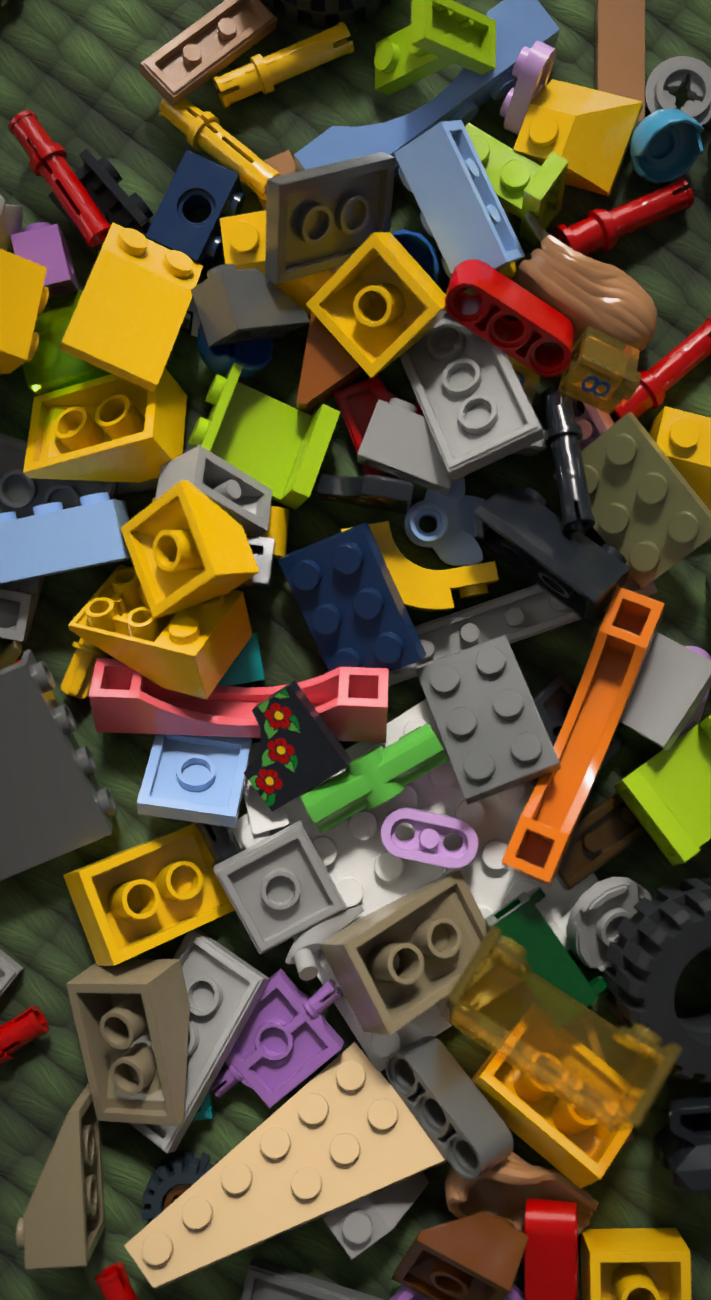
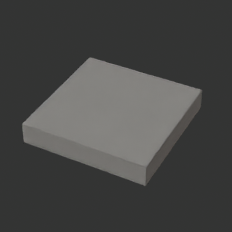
M656 632L619 723L669 751L711 687V660Z
M301 820L214 866L217 878L259 954L347 909L341 894Z

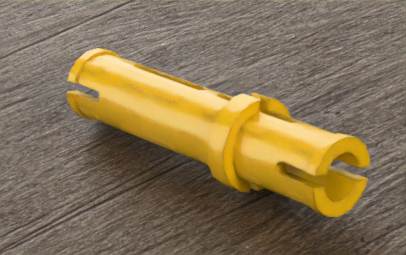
M342 21L334 27L265 57H262L261 54L250 57L251 63L219 77H213L215 89L220 91L218 96L224 108H227L230 104L260 91L266 95L273 92L274 85L347 53H353V41L347 42L346 39L351 36L347 26Z
M164 98L159 105V110L161 111L159 115L187 136L188 144L196 150L203 149L223 167L238 173L240 181L251 188L262 200H266L267 179L281 176L279 172L263 162L239 140L220 126L219 119L210 111L203 112L187 98H184L174 107Z

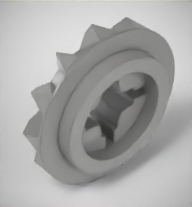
M688 56L673 57L660 63L652 71L646 82L645 107H648L651 114L659 109L676 108V97L669 93H676L683 82L687 81L685 88L687 89L686 97L693 101H686L680 110L693 117L702 126H706L711 119V68L704 62Z

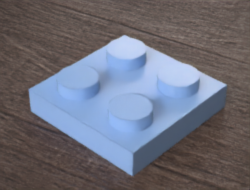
M156 734L137 800L138 814L235 828L246 781L244 772L249 767L252 752V738Z

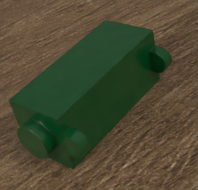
M539 886L528 893L523 892L485 918V920L556 1025L560 1027L565 1022L571 1025L581 1021L593 1010L591 1004L599 1000L597 995L604 991L608 985L602 976L588 982L535 906L536 903L546 896Z

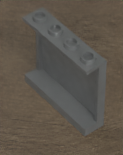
M31 649L24 651L21 662L0 670V881L111 835L113 815L118 813L111 791L108 787L101 789L94 776L97 773V766L91 751L87 746L80 748L73 734L77 728L70 709L66 704L59 706L52 692V689L55 688V682L49 667L44 661L37 663Z

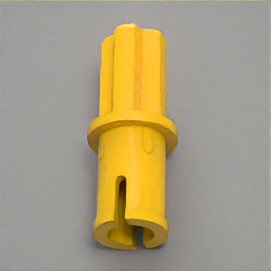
M80 637L79 642L73 641L72 646L76 647L60 685V690L75 698L85 699L90 691L96 658H109L110 655Z

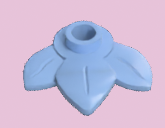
M464 476L452 481L446 496L427 489L424 500L417 502L409 509L404 521L406 535L414 544L423 548H433L437 556L444 563L453 566H469L478 564L483 560L481 548L474 538L477 537L474 511L486 500L464 495ZM425 516L432 517L437 524L436 530L431 533L423 532L419 527V520Z

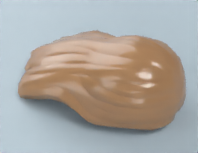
M550 234L540 242L542 249H535L531 253V259H524L518 266L513 281L565 315L573 323L575 328L573 345L578 347L585 355L608 363L630 360L643 351L654 336L658 319L653 299L632 277L619 268L589 258L573 250Z
M514 1152L473 1180L460 1176L450 1165L445 1181L447 1207L456 1217L461 1219L485 1212L491 1216H500L509 1220L515 1226V1229L524 1233L527 1197L577 1202L578 1236L590 1224V1218L593 1211H596L599 1203L584 1189L578 1188L560 1171L530 1164Z

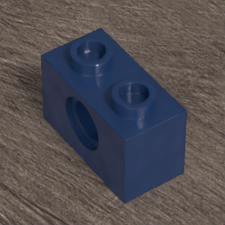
M186 150L145 237L169 250H176L186 254L192 261L203 266L200 273L203 275L209 262L215 264L223 251L220 218L240 215L246 196L243 194L239 174ZM204 208L211 211L210 216L201 223H193L188 220L190 213L195 209Z

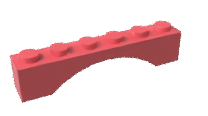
M96 658L89 700L97 732L261 738L260 727L252 709L286 685L247 688L217 685L209 697L203 699L164 689L117 659ZM338 667L321 676L297 683L338 741L386 743L389 668Z

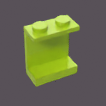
M234 362L225 377L216 374L205 399L206 402L213 404L207 419L199 417L188 444L194 447L200 445L271 489L272 500L296 510L311 495L340 411L322 404L312 416L238 382L243 366Z
M711 715L679 737L669 751L663 749L613 786L673 866L689 860L701 851L699 849L700 846L711 839Z

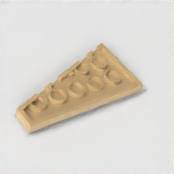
M353 1042L124 1246L151 1286L159 1289L215 1264V1262L235 1253L248 1250L264 1243L267 1239L298 1228L362 1200L365 1196L390 1185H396L415 1174L448 1161L394 1088L359 1046Z

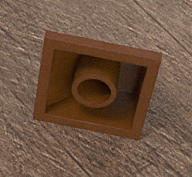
M485 1212L470 1215L420 1231L396 1267L391 1279L429 1300H503L511 1290L529 1236L515 1229V1226L503 1217L491 1216Z

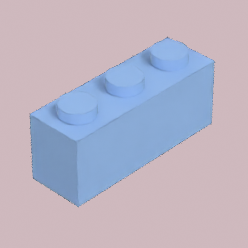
M462 120L440 122L394 153L400 165L399 175L401 181L413 193L421 209L420 218L422 225L427 233L434 237L443 255V269L449 278H451L454 268L460 262L468 259L480 260L495 270L500 271L525 257Z
M109 492L82 496L79 498L81 506L63 509L62 502L34 506V516L17 519L16 512L0 513V585L131 559L120 529L130 521L126 501L110 500Z

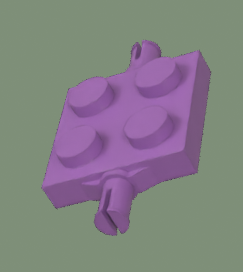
M282 969L271 976L267 987L225 1060L227 1067L218 1073L210 1088L211 1092L217 1087L214 1095L221 1098L224 1093L241 1081L244 1085L254 1089L267 1106L271 1108L339 1052L343 1047L344 1041L326 1021L323 1013L336 1000L343 997V992L339 986L334 990L337 983L330 979L310 997L308 994L300 991Z

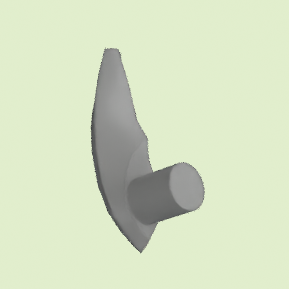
M361 905L339 912L309 928L293 943L285 963L296 965L300 979L307 981L317 976L318 968L313 956L321 948L319 944L341 931L364 911Z

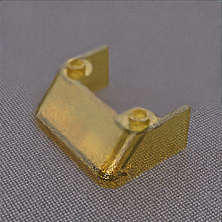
M492 925L447 996L441 1016L456 1029L601 1127L613 1133L638 1127L682 1048L673 1042L661 1048L662 1039L640 1024L634 1023L633 1027L629 1029L624 1026L617 1028L530 971L531 966L524 959L527 951L508 937L501 936L498 940L502 931Z

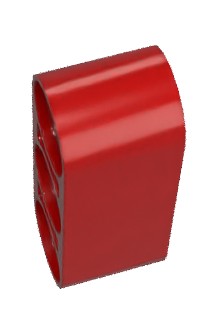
M468 259L460 262L454 268L445 296V308L451 318L539 375L554 377L568 369L572 359L575 328L565 315L485 262ZM472 288L476 290L479 294L468 295L464 293L461 289ZM512 315L517 317L519 321H508L502 316ZM554 342L559 346L548 347L543 345L542 343Z
M527 1197L524 1234L529 1237L525 1246V1300H578V1203Z

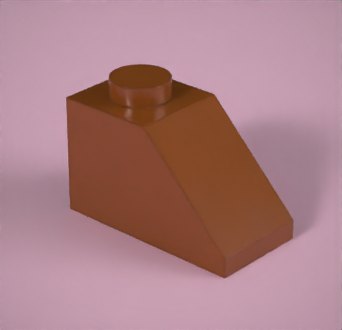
M311 312L296 402L298 410L307 414L334 396V392L344 389L362 376L363 370L313 312Z

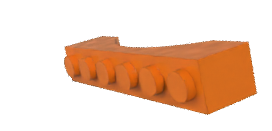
M617 586L598 630L574 699L554 744V750L559 759L561 769L539 778L519 818L501 861L505 868L552 887L661 623L665 603Z

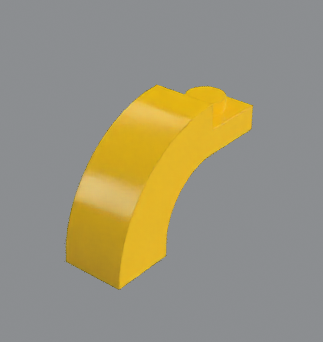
M389 521L368 524L406 608L425 612L451 611L454 608L451 591L459 590L460 598L489 593L487 585L494 584L499 580L495 561L446 570H431L420 567L408 560L397 548L391 534ZM350 528L341 529V532L348 530Z

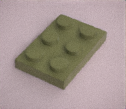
M632 412L623 416L581 451L592 513L596 522L593 527L606 544L615 548L627 560L625 565L630 568L629 573L642 589L711 538V511Z

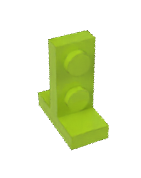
M411 0V25L375 43V90L390 95L454 63L480 75L496 69V20L454 0Z
M468 122L465 128L502 207L521 218L520 237L536 245L539 240L526 221L525 214L528 211H532L541 225L547 230L562 209L569 161L551 152L542 166Z

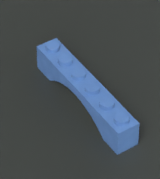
M538 0L501 1L486 14V16L496 20V69L480 75L463 67L454 81L433 100L413 112L393 120L358 127L332 126L294 154L295 167L298 171L379 152L395 157L394 153L440 122L462 120L465 126L477 115L479 106L490 98H493L495 101L503 98L512 87L514 88L517 77L512 75V70L523 47L526 46L531 49L536 41H541L555 48L560 28ZM395 159L394 177L399 173L400 165L397 159Z

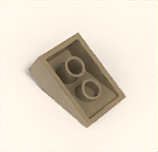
M454 870L356 920L319 944L363 1032L389 1036L503 957L460 870Z
M128 959L115 966H97V963L93 964L67 982L66 986L97 1121L179 1126L184 1121L190 1003L180 959Z
M89 1083L69 1110L23 1217H20L18 1220L16 1244L18 1250H24L25 1269L87 1266L106 1226L101 1122L97 1121Z

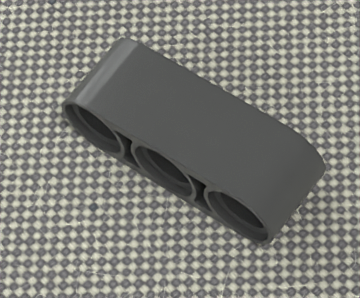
M433 1036L423 1037L394 1052L387 1058L386 1074L392 1087L460 1176L473 1180L511 1155L513 1151V1138L509 1128L439 1039Z

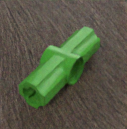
M429 723L403 735L399 740L385 748L381 745L352 761L343 772L304 793L300 798L313 823L322 833L349 819L364 808L370 810L404 791L406 784L445 763L449 758Z

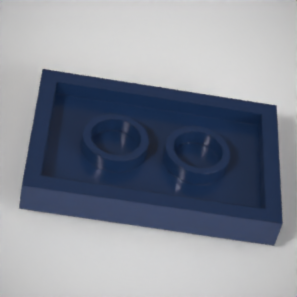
M367 522L284 555L278 560L329 672L338 667L389 668V672L419 662L426 656L423 645Z

